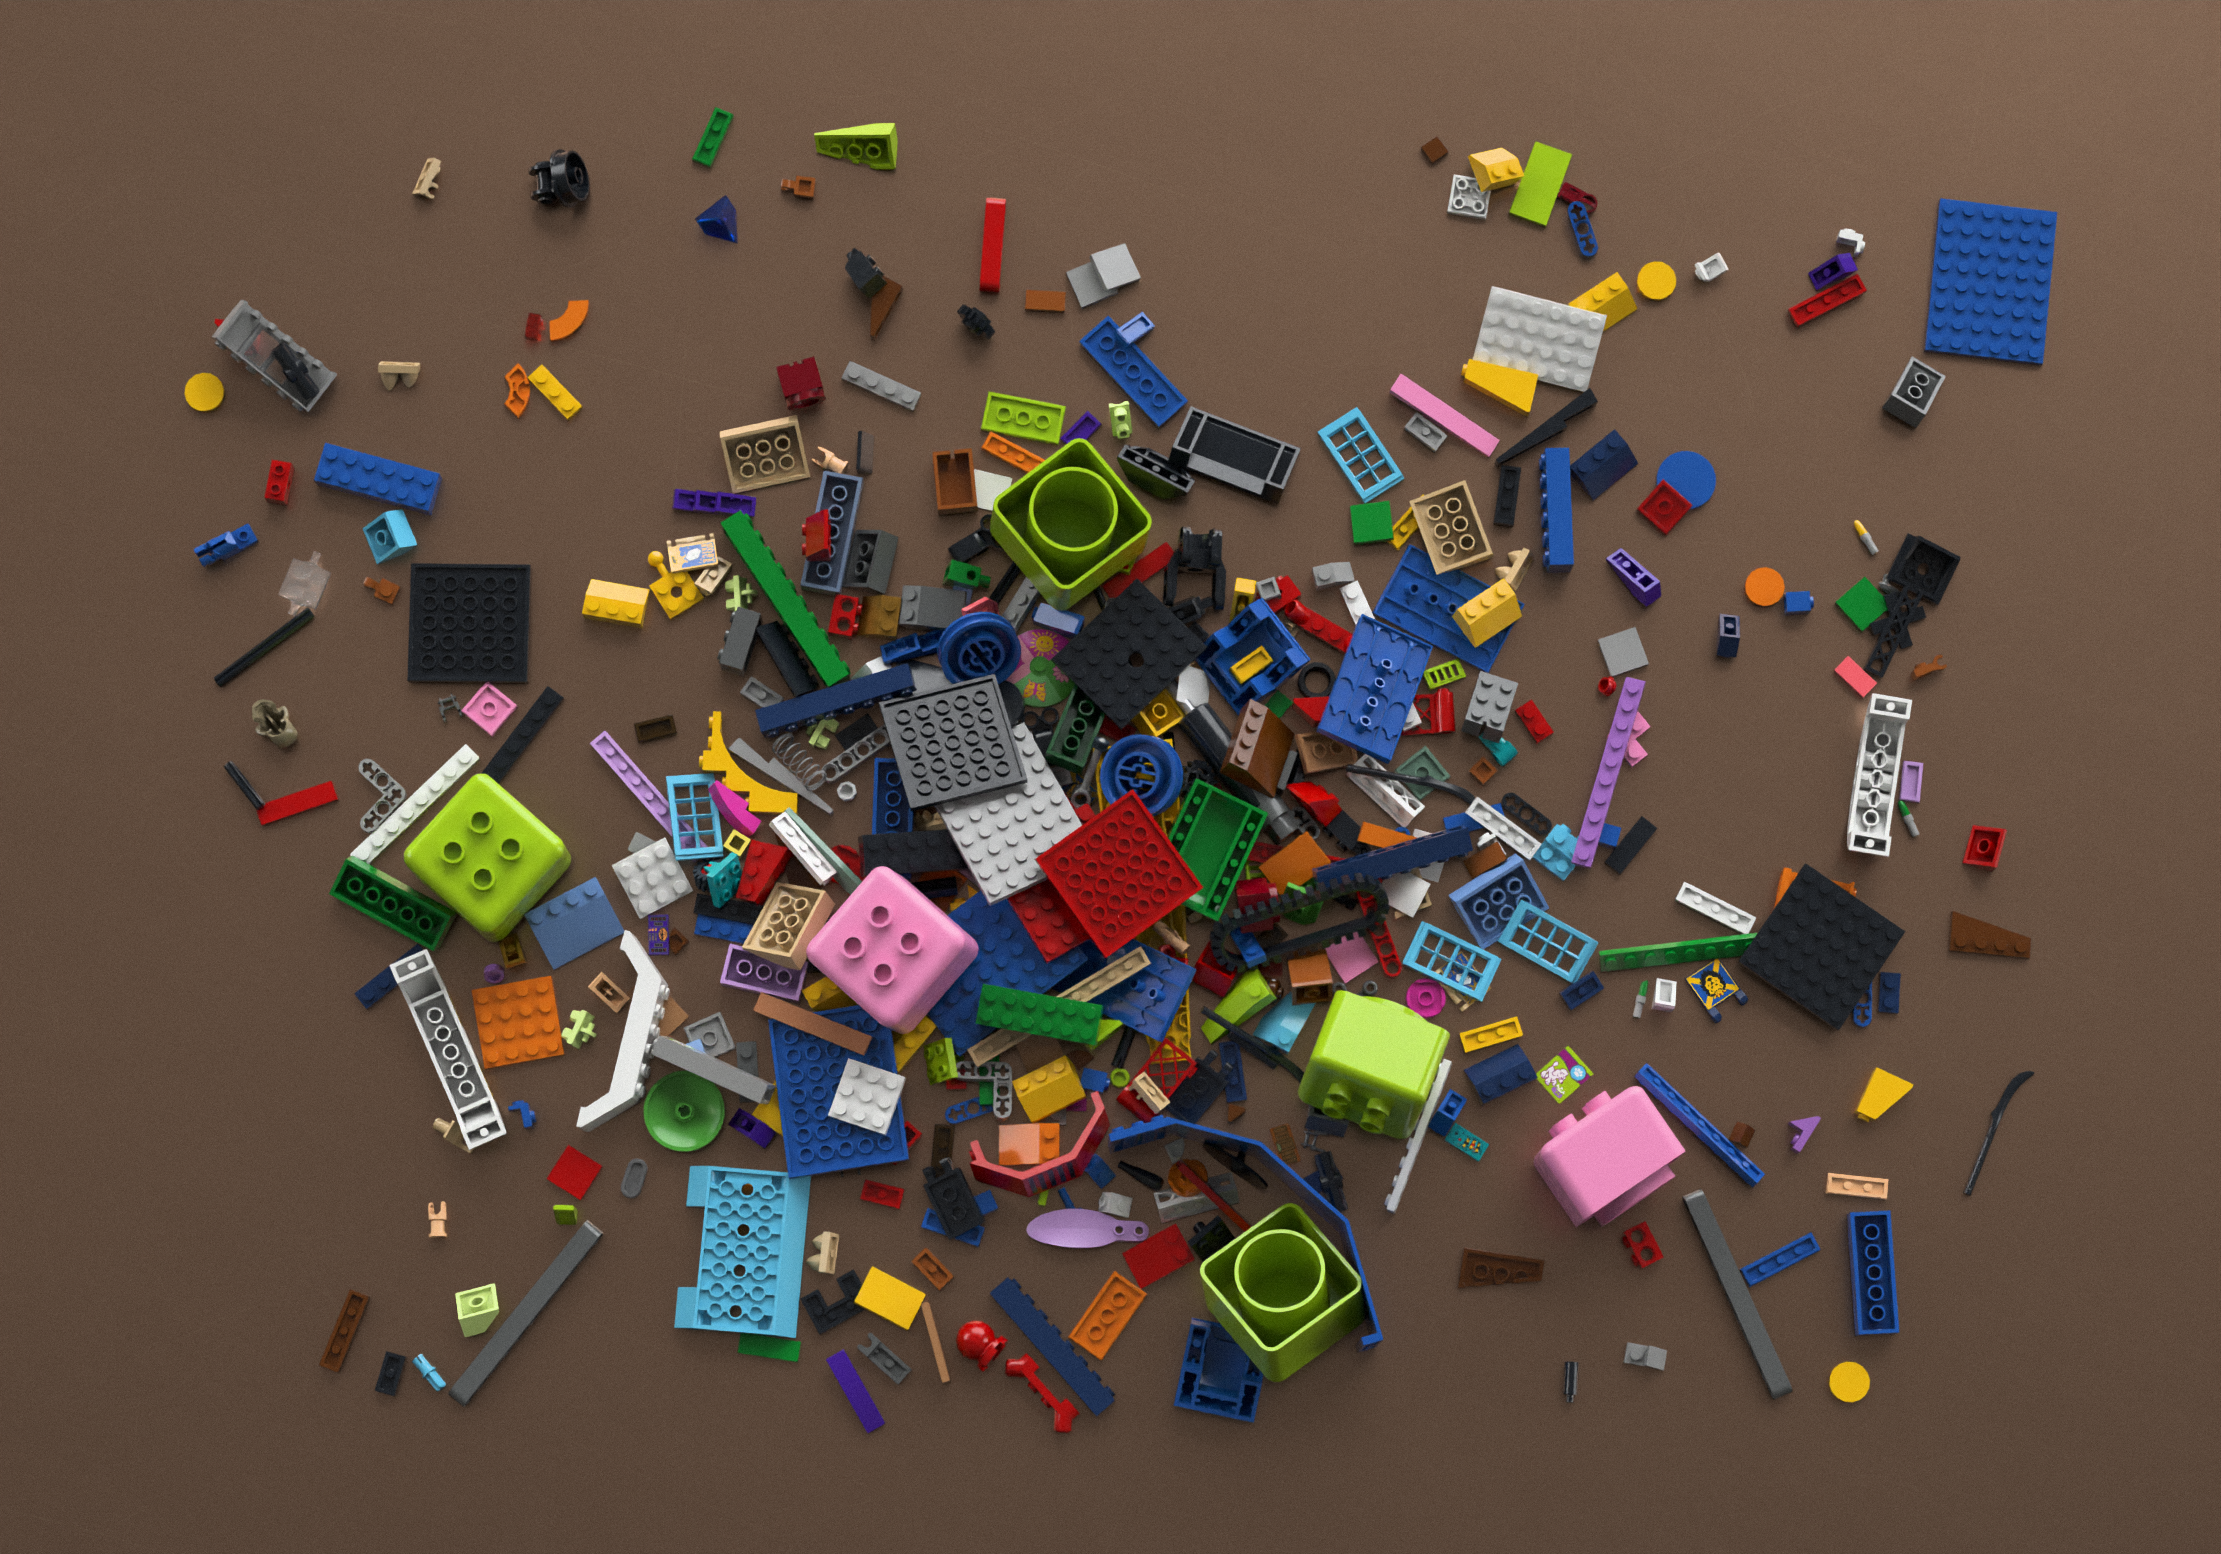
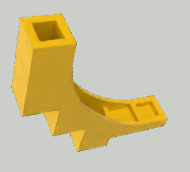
M713 711V717H709V729H712V736L708 737V748H711V751L703 750V756H699V768H702L703 773L726 774V776L722 777V784L735 794L749 795V797L745 798V801L749 803L746 809H749L751 814L781 815L790 807L798 815V793L782 792L763 786L747 776L736 765L729 755L722 738V712Z

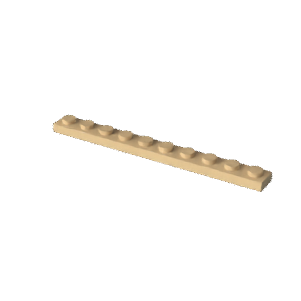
M1140 946L1056 997L1088 1002L1149 966L1151 962ZM1001 1029L970 1047L967 1051L976 1066L979 1067L1033 1034Z

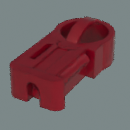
M1567 182L1563 184L1557 196L1558 200L1561 198L1569 203L1579 201L1590 205L1593 209L1587 211L1588 215L1594 213L1598 205L1595 196ZM1575 205L1574 209L1580 212L1582 207Z

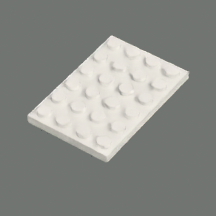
M1492 286L1473 360L1538 374L1537 380L1585 392L1589 385L1607 315Z

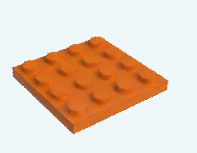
M552 976L472 990L485 1070L565 1055Z

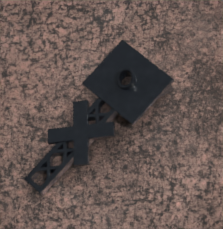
M1907 533L1886 576V579L1903 588L1898 598L1896 592L1883 595L1889 617L1869 623L1873 635L1880 633V636L1863 668L1864 670L1883 678L1898 645L1900 649L1913 645L1907 627L1911 622L1926 618L1923 606L1917 607L1921 598L1923 597L1939 605L1960 562V556L1921 536H1913ZM1920 564L1924 565L1926 568V572L1924 575L1918 572V566ZM1908 590L1917 594L1914 599L1909 600ZM1906 605L1907 611L1902 612L1900 606ZM1894 628L1895 635L1891 634L1890 629ZM1888 640L1891 649L1889 652L1883 653L1881 644ZM1880 658L1882 663L1880 671L1871 668L1873 661Z

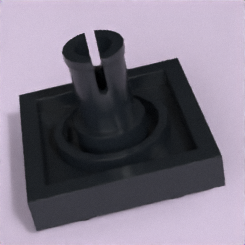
M1217 1215L1206 1226L1202 1221L1197 1222L1193 1227V1231L1197 1234L1188 1241V1244L1203 1263L1236 1238L1224 1221Z

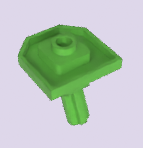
M1314 877L1305 882L1301 887L1288 882L1284 894L1288 893L1289 898L1292 899L1294 898L1292 891L1300 889L1301 894L1305 895V887L1311 885L1314 890L1316 886ZM1323 902L1287 912L1283 915L1285 918L1302 925L1314 923L1317 920Z

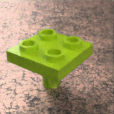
M951 1037L923 1046L927 1065V1077L930 1085H937L958 1077L956 1063L964 1061V1056L959 1057L958 1054H954Z

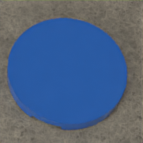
M1680 451L1667 457L1660 465L1656 476V486L1664 479L1693 505L1689 510L1705 504L1711 498L1716 486V475L1710 462L1702 455L1692 451Z

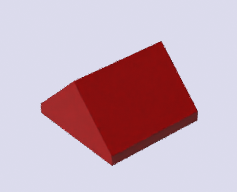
M1973 825L1963 864L1993 872L1997 868L2007 830Z

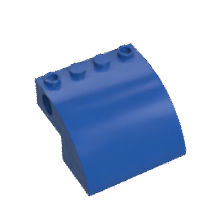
M1260 598L1243 609L1226 627L1214 632L1203 643L1207 650L1195 661L1239 716L1240 710L1250 699L1261 703L1291 679L1311 659L1264 599ZM1262 645L1273 659V663L1241 685L1229 670L1230 667Z
M1192 1317L1174 1406L1254 1423L1263 1373L1220 1323Z

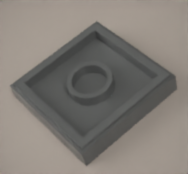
M1289 751L1276 790L1280 796H1282L1297 752Z

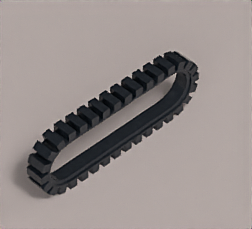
M1354 873L1353 880H1350L1348 874L1341 876L1342 883L1340 884L1334 878L1329 880L1330 887L1327 888L1324 882L1317 884V891L1313 890L1312 885L1305 887V895H1302L1299 889L1292 891L1294 895L1292 899L1286 893L1280 895L1282 902L1278 903L1276 897L1268 899L1269 906H1265L1263 900L1256 903L1258 907L1256 910H1253L1251 904L1244 906L1246 911L1244 914H1241L1240 908L1232 910L1234 915L1232 918L1227 913L1221 916L1222 923L1216 921L1213 925L1214 931H1210V946L1214 958H1216V961L1221 966L1225 965V969L1233 971L1236 966L1237 972H1245L1247 964L1241 954L1230 953L1224 947L1226 936L1231 931L1351 892L1364 891L1374 896L1375 903L1373 909L1361 918L1262 948L1267 958V961L1262 962L1264 968L1270 966L1269 959L1271 958L1274 959L1275 964L1282 962L1280 955L1283 954L1289 960L1294 958L1293 951L1296 950L1298 955L1302 956L1306 954V947H1309L1312 953L1318 951L1317 944L1319 943L1322 944L1324 949L1330 947L1329 940L1331 939L1337 945L1342 943L1341 936L1345 935L1347 941L1354 939V932L1358 933L1359 938L1366 936V928L1374 932L1378 929L1376 922L1382 925L1386 920L1385 914H1389L1388 896L1381 882L1378 879L1375 881L1371 875L1366 874L1363 879L1362 873ZM1257 965L1250 967L1251 971L1258 969Z

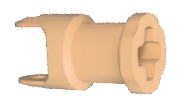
M818 447L819 450L826 453V458L823 463L812 458L813 462L835 473L844 474L849 466L848 461L844 462L835 457L834 453Z
M444 1201L441 1202V1211L435 1215L434 1205L430 1202L428 1206V1220L431 1223L429 1238L447 1237L445 1233V1221L447 1220L446 1203Z

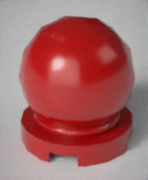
M974 1320L960 1327L956 1336L957 1349L962 1356L969 1360H978L977 1368L982 1372L988 1369L987 1365L991 1360L995 1361L1005 1348L1004 1344L1008 1342L1002 1335L996 1338L994 1330L988 1324Z

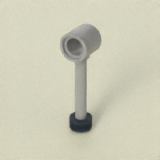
M1094 738L1092 747L1095 749L1083 782L1076 785L1072 790L1071 803L1076 809L1086 803L1089 805L1091 803L1092 791L1089 786L1102 751H1107L1110 744L1105 738ZM1083 794L1086 796V799L1080 800L1077 798V795Z

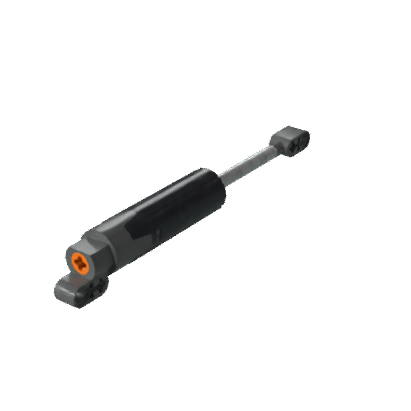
M1110 598V599H1108V600L1106 601L1105 605L1103 606L1102 611H1103L1115 598ZM1174 680L1166 689L1176 701L1178 684ZM1186 699L1185 703L1176 701L1186 714L1179 721V728L1203 759L1208 762L1207 764L1213 766V772H1216V776L1230 794L1268 813L1260 833L1266 830L1277 845L1293 834L1299 837L1305 830L1313 833L1312 838L1314 841L1317 839L1320 829L1303 807H1294L1291 810L1277 791L1272 799L1220 773L1232 733L1209 703L1200 704L1195 708L1189 699Z

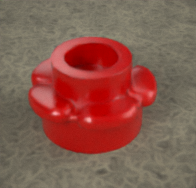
M1603 677L1599 681L1598 690L1603 695L1610 696L1616 690V682L1613 677Z

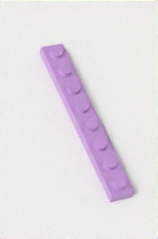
M606 731L602 732L590 743L591 746L672 837L668 801ZM678 820L679 832L693 831L684 820ZM695 836L680 837L682 849L696 848ZM699 838L700 848L707 847L706 844Z

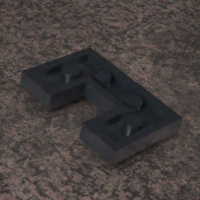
M854 1269L836 1279L845 1297L834 1304L827 1306L818 1289L800 1298L819 1335L866 1310L853 1303L862 1286Z

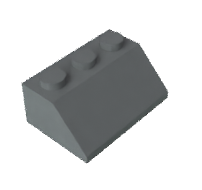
M855 530L843 587L870 594H885L899 537L883 530Z

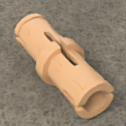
M1159 920L1153 926L1152 930L1159 934L1167 945L1170 944L1181 955H1184L1189 950L1190 945L1178 935L1176 930L1173 931L1162 920Z

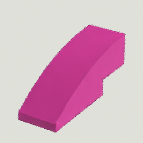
M716 780L708 788L714 803L728 823L736 831L749 838L754 834L761 820L745 810L749 804L747 801Z

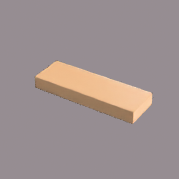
M1827 1173L1826 1194L1887 1200L1889 1179Z

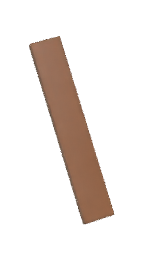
M762 992L753 1010L756 1013L865 1056L872 1037Z

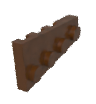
M775 833L778 846L787 847ZM795 855L789 859L784 867L789 884L818 890L829 885V883L825 886L823 884L820 885Z
M1955 911L1951 912L1949 951L2024 959L2030 958V937Z
M1464 1247L1458 1288L1541 1281L1545 1260Z

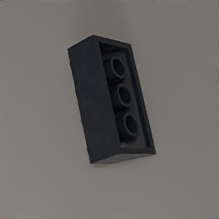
M777 620L757 627L758 637L794 698L818 691L817 686L819 682L814 674L810 676L807 669L810 667L804 657L800 659L797 652L800 650L794 640L790 642L787 635L790 633L784 624L780 625Z

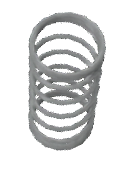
M790 733L781 735L773 743L772 751L778 758L783 759L784 765L789 766V770L795 773L798 780H802V785L807 791L819 788L826 780V772L819 770V764H815L804 773L802 779L798 778L797 773L806 770L812 764L813 758L808 757L803 760L807 751L802 750L792 758L790 764H786L784 759L793 756L800 749L801 744L795 743L792 745L794 736ZM791 737L787 746L779 750L781 744ZM783 738H785V739L779 744V746H778V748H777V751H775V747H776V745L778 744V742L781 741ZM797 744L799 745V747L794 753L785 757L787 752L793 746ZM785 752L783 757H780L778 755L780 753ZM805 752V755L799 761L791 764L798 754ZM811 759V762L807 767L798 771L799 767L806 760ZM801 762L796 772L791 770V766ZM818 766L817 770L812 775H810L807 778H804L806 773L811 768ZM820 773H824L823 778L819 782L808 786L812 778Z

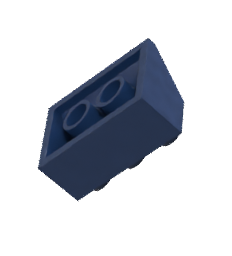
M1614 429L1570 465V475L1594 501L1638 465V462L1628 444Z
M1519 1044L1464 1070L1481 1106L1538 1078Z

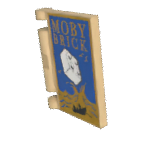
M714 533L710 534L709 541H706L705 535L676 539V546L672 547L671 541H667L672 574L719 566Z
M1462 951L1457 954L1455 959L1456 962L1467 966L1469 961ZM1449 962L1445 963L1435 972L1443 975ZM1452 965L1447 978L1459 983L1464 969ZM1472 965L1471 969L1477 971L1476 968ZM1469 972L1463 986L1475 990L1480 977ZM1439 983L1456 1005L1462 1000L1465 1002L1460 1008L1462 1012L1477 1001Z

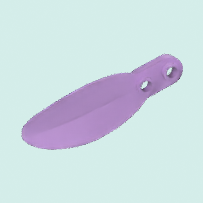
M1062 1209L1042 1214L1033 1219L1027 1226V1233L1032 1239L1049 1245L1066 1248H1095L1115 1241L1141 1243L1148 1237L1149 1229L1141 1221L1116 1220L1098 1211ZM1120 1227L1122 1233H1117L1115 1228ZM1140 1228L1142 1234H1137L1135 1229Z

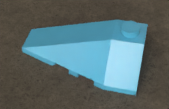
M1289 992L1261 1018L1252 1036L1271 1046H1276L1278 1050L1288 1055L1316 1003L1292 1005L1291 992Z

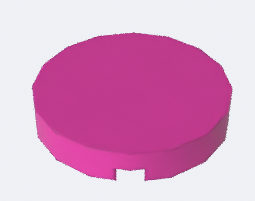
M1424 978L1411 984L1407 990L1405 1000L1409 1009L1424 1019L1435 1017L1441 1012L1445 1006L1446 996L1444 989L1439 983L1433 979Z

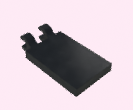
M1213 1049L1210 1050L1204 1059H1201L1199 1056L1195 1059L1197 1071L1191 1078L1187 1076L1168 1099L1170 1103L1165 1108L1179 1120L1196 1124L1229 1084V1081L1225 1078L1234 1069V1066L1228 1062L1219 1073L1213 1069L1210 1064L1219 1055Z
M946 1157L940 1160V1164L946 1174L937 1178L933 1166H928L922 1170L928 1181L923 1187L948 1239L952 1240L986 1221L961 1168L957 1167L954 1169L951 1158Z

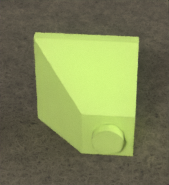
M495 1283L455 1294L458 1318L464 1336L469 1337L484 1333L499 1313Z

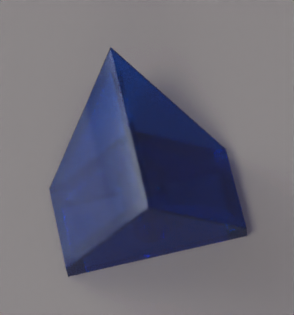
M726 195L695 218L705 234L738 243L736 209Z

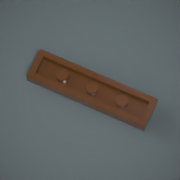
M351 1289L349 1290L319 1363L320 1366L339 1373L370 1298L369 1296Z

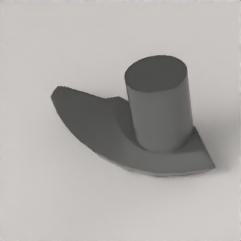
M1884 574L1882 582H1879L1881 589L1887 594L1896 592L1898 598L1900 591L1890 585V580L1886 579L1887 574Z

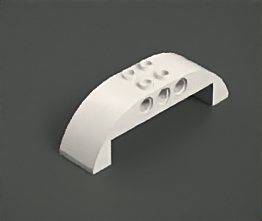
M1874 693L1871 695L1860 738L1847 828V848L1849 851L1889 857L1892 838L1889 836L1905 725L1910 718L1912 700Z

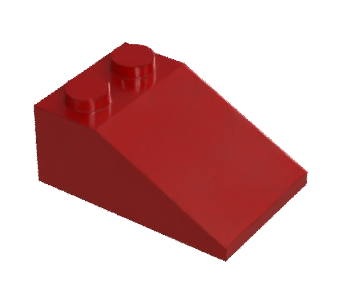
M824 509L807 517L806 524H802V536H806V543H802V555H806L807 561H831V521L828 509Z
M1176 1223L1122 1253L1140 1289L1195 1261Z

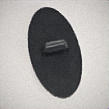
M1204 1142L1203 1148L1224 1167L1252 1185L1261 1189H1267L1268 1184L1244 1163L1245 1152L1240 1151L1238 1156L1235 1157L1212 1143Z

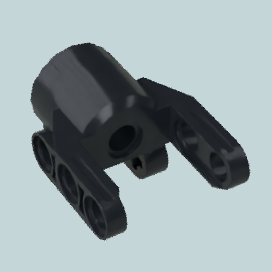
M1182 526L1179 529L1178 549L1174 551L1164 569V605H1173L1177 593L1178 570L1189 573H1213L1214 610L1223 611L1226 569L1221 560L1222 530L1213 528L1209 530V534H1193L1190 526Z

